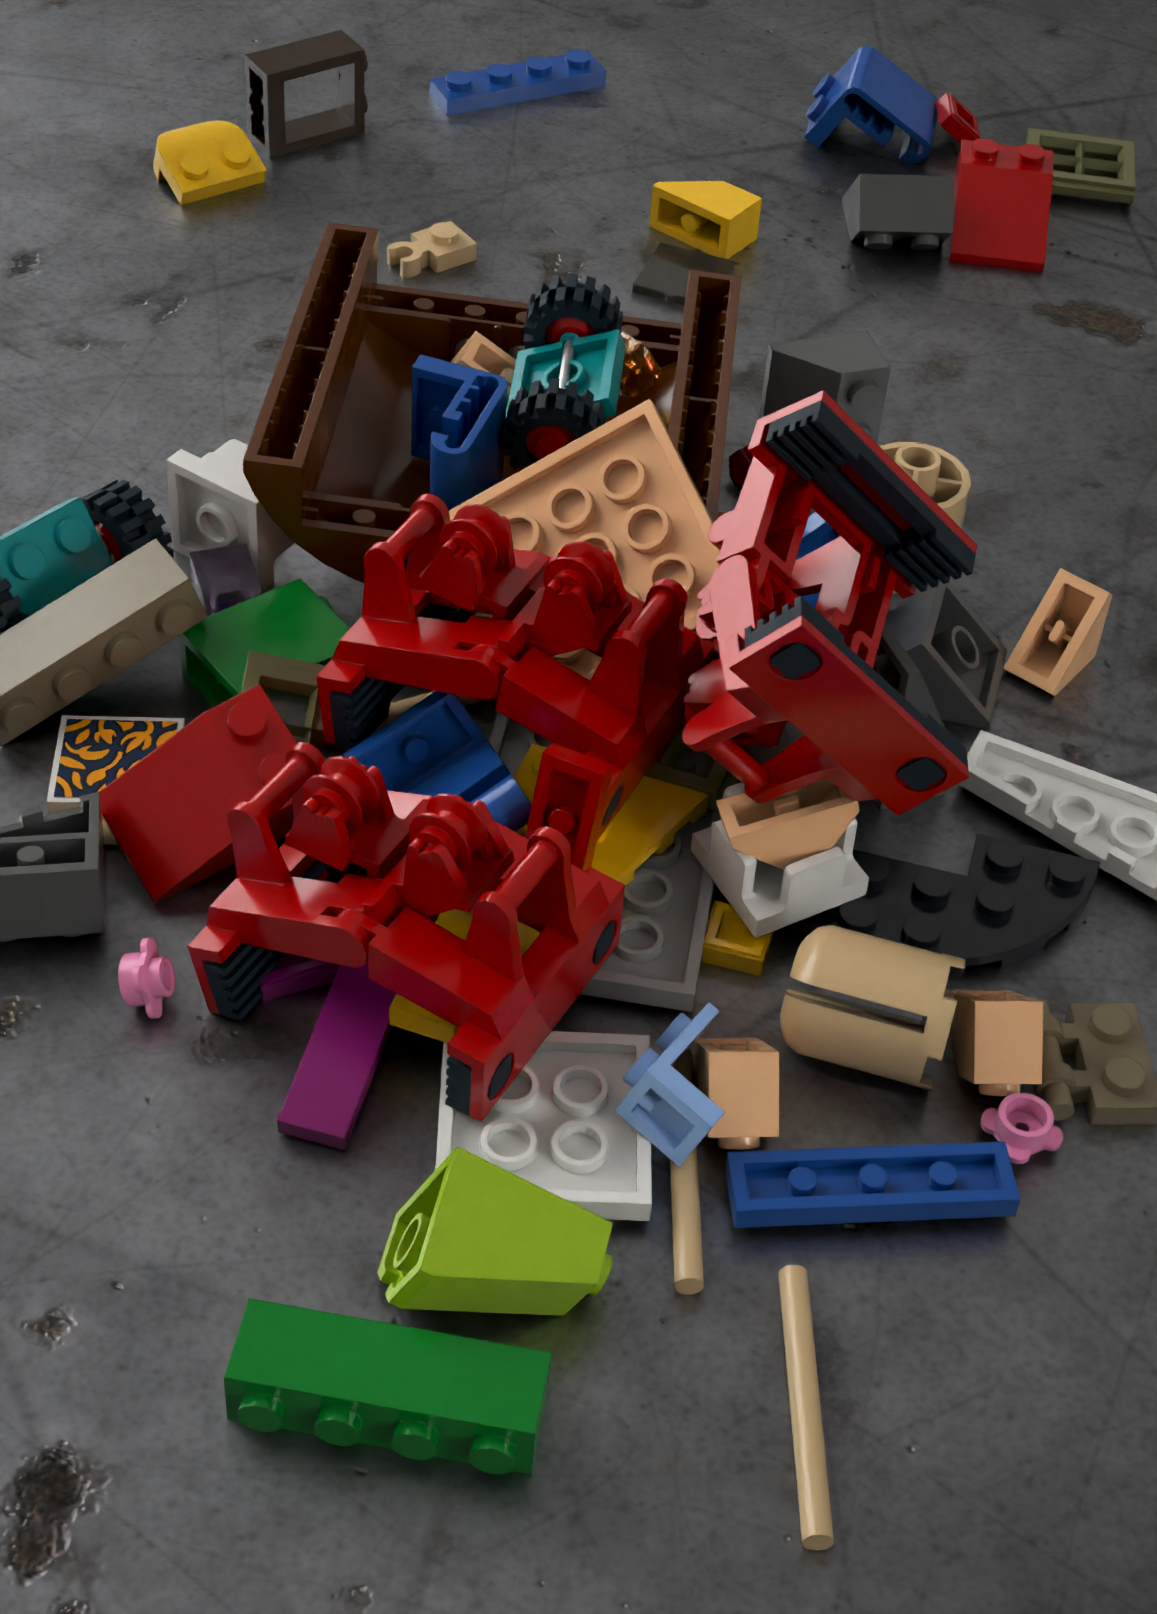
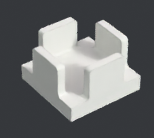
M231 439L213 453L209 452L202 458L183 449L178 450L166 459L173 550L258 593L263 592L274 583L275 559L295 542L270 518L254 495L243 473V458L248 445L237 439Z
M740 782L727 787L723 798L744 793L745 785ZM856 818L853 819L831 849L789 864L784 870L760 861L755 856H748L732 849L722 820L713 822L712 827L692 834L691 852L713 879L716 886L755 938L862 897L867 892L869 877L853 857L857 830Z

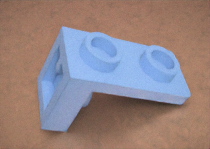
M710 1002L706 1004L693 1020L683 1012L677 1016L655 1043L663 1050L661 1055L656 1053L651 1047L641 1055L622 1078L632 1089L614 1110L677 1166L684 1162L725 1113L673 1068L718 1014L719 1010Z

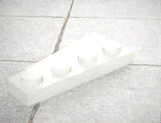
M980 730L967 754L969 778L958 785L1077 855L1099 861L1101 869L1157 901L1156 793Z

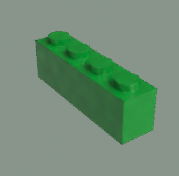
M248 1298L224 1375L227 1419L240 1421L248 1428L261 1432H274L284 1429L317 1435L321 1440L337 1446H351L361 1443L393 1449L398 1454L414 1460H428L437 1457L470 1463L475 1468L490 1474H506L514 1471L532 1475L548 1397L552 1352Z

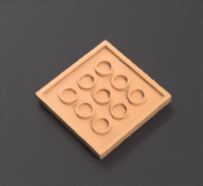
M651 399L642 402L449 510L450 521L454 519L459 509L469 504L486 506L499 514L500 517H507L511 526L513 548L516 550L541 552L552 557L553 555H558L564 545L573 541L588 542L597 546L602 551L608 550L614 556L626 592L643 602L646 601L647 593L656 581L662 578L675 580L682 585L688 596L684 626L696 632L697 611L702 607L701 602L697 599V595L709 584L712 574L720 565L716 562L720 549H717L708 539V532L714 522ZM584 648L551 656L588 680H591L602 659Z

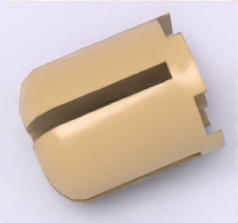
M834 925L818 927L807 935L798 947L790 973L791 978L815 987L923 1015V1018L920 1021L817 992L788 988L780 1012V1027L785 1042L797 1054L931 1091L933 1089L932 1079L922 1077L927 1058L942 1061L957 1005V1000L953 998L954 990L946 989L950 967L964 969L966 959L944 953H935Z

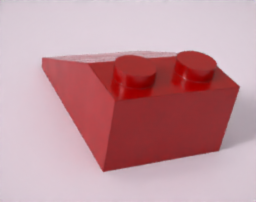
M984 138L974 141L961 140L953 182V234L950 236L949 261L1043 272L1053 182V150H1044L1042 147L1034 144H1024L1021 146L1003 145Z
M260 684L203 712L99 791L102 818L154 905L167 900L235 863L231 831L227 822L228 812L238 802H248L286 764L285 756L287 752L297 743ZM292 797L268 821L275 841L285 837L292 829L294 820Z

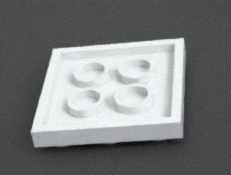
M551 1031L482 1122L445 1104V1099L448 1097L446 1095L448 1087L446 1079L449 1077L446 1075V1070L449 1067L447 1059L450 1055L447 1054V1043L443 1042L435 1170L458 1146L604 1219L650 1221L652 1208L651 1142L614 1111L632 1089L622 1078L650 1047V1035Z

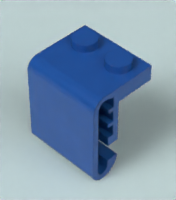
M871 46L860 47L834 76L828 73L816 86L812 94L816 100L806 113L809 123L804 138L817 148L846 117L883 147L892 138L895 125L906 132L899 159L903 162L919 163L928 157L938 120L936 109L938 99Z
M420 354L412 366L411 456L430 460V494L438 496L444 501L449 511L496 485L503 476L504 453L502 449L504 442H502L506 422L507 381L497 374Z
M439 691L433 692L343 754L345 758L349 756L357 758L359 765H365L368 768L371 766L379 768L387 791L429 795L432 797L440 793L459 795L466 802L472 803L476 800H481L486 804L495 821L514 832L528 824L531 802L457 695Z

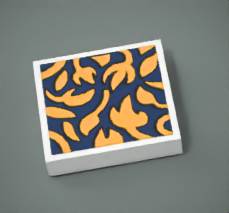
M62 715L46 800L48 815L81 807L79 796L101 791L184 728L185 718Z

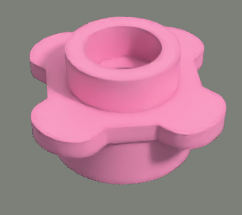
M152 937L141 940L140 952L126 953L120 960L118 982L125 1004L129 1007L145 1006L147 1016L150 1019H156L162 1015L163 997H170L174 992L175 972L173 964L169 957L159 956L157 943Z
M1011 1094L1002 1100L999 1109L988 1108L981 1116L980 1126L982 1130L994 1135L998 1142H1006L1010 1161L1014 1164H1024L1028 1162L1030 1155L1042 1150L1056 1151L1063 1142L1062 1130L1053 1125L1054 1114L1052 1109L1043 1099L1033 1094Z

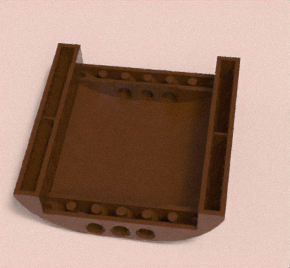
M327 222L244 455L243 473L254 495L270 518L299 547L323 564L364 583V555L374 543L385 542L410 516L411 506L416 499L423 494H430V460L411 456L412 366L420 354L451 362L467 342L466 339H469L475 331L516 359L518 351L522 350L516 346H524L525 334H523L529 303L377 284L379 229ZM689 269L682 324L623 316L621 335L626 349L616 415L607 417V422L642 402L651 399L713 522H715L718 515L741 276ZM504 456L503 476L499 482L523 470L524 466L514 470L509 464L511 456ZM408 555L403 560L405 571L407 569Z

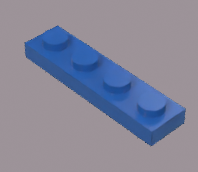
M570 50L565 55L548 58L531 57L526 62L510 65L492 64L486 69L471 72L453 71L446 76L430 79L429 95L446 116L605 87L607 70L588 50Z
M1006 1142L727 1152L724 1169L734 1228L1009 1217L1016 1215L1021 1200Z

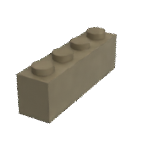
M156 538L0 634L1 746L28 731L208 617L189 577Z

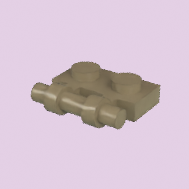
M1035 998L1043 1001L1042 1084H1033L1036 1096L1043 1099L1052 1109L1054 1120L1060 1121L1070 1118L1074 1114L1073 1103H1085L1090 1125H1157V1082L1135 1003L1070 1002L1065 1016V1023H1061L1058 1018L1052 1015L1047 1000ZM1062 1055H1073L1077 1070H1072L1069 1065L1063 1063Z

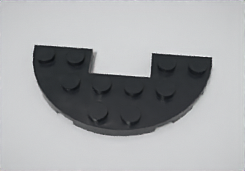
M978 833L967 876L853 849L855 861L869 877L866 895L800 920L797 923L805 927L803 934L805 938L818 927L834 925L935 953H944L966 959L965 966L981 965L996 961L999 967L1003 968L1043 951L1047 940L1062 929L1069 930L1084 911L1091 896L1100 862ZM950 967L949 976L963 975L964 969Z

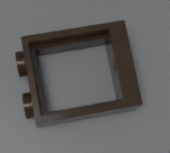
M342 30L244 55L248 139L269 159L365 132V113L368 109V102L365 95L364 72L367 71L368 67L367 57L364 49ZM336 68V108L285 122L284 81Z

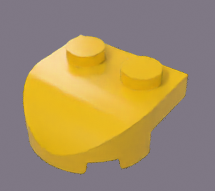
M220 120L200 122L163 132L157 138L153 162L155 176L158 181L166 179L180 205L265 182L266 167L245 132L231 122Z

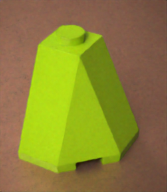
M457 1146L396 1213L377 1274L381 1282L389 1285L385 1292L388 1303L400 1309L564 1316L587 1294L595 1296L605 1284L613 1260L612 1256L606 1253L613 1223Z

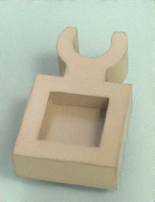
M452 221L436 223L430 228L411 233V242L401 241L387 246V264L393 266L400 263V276L402 278L415 277L426 267H430L436 273L477 260V243Z

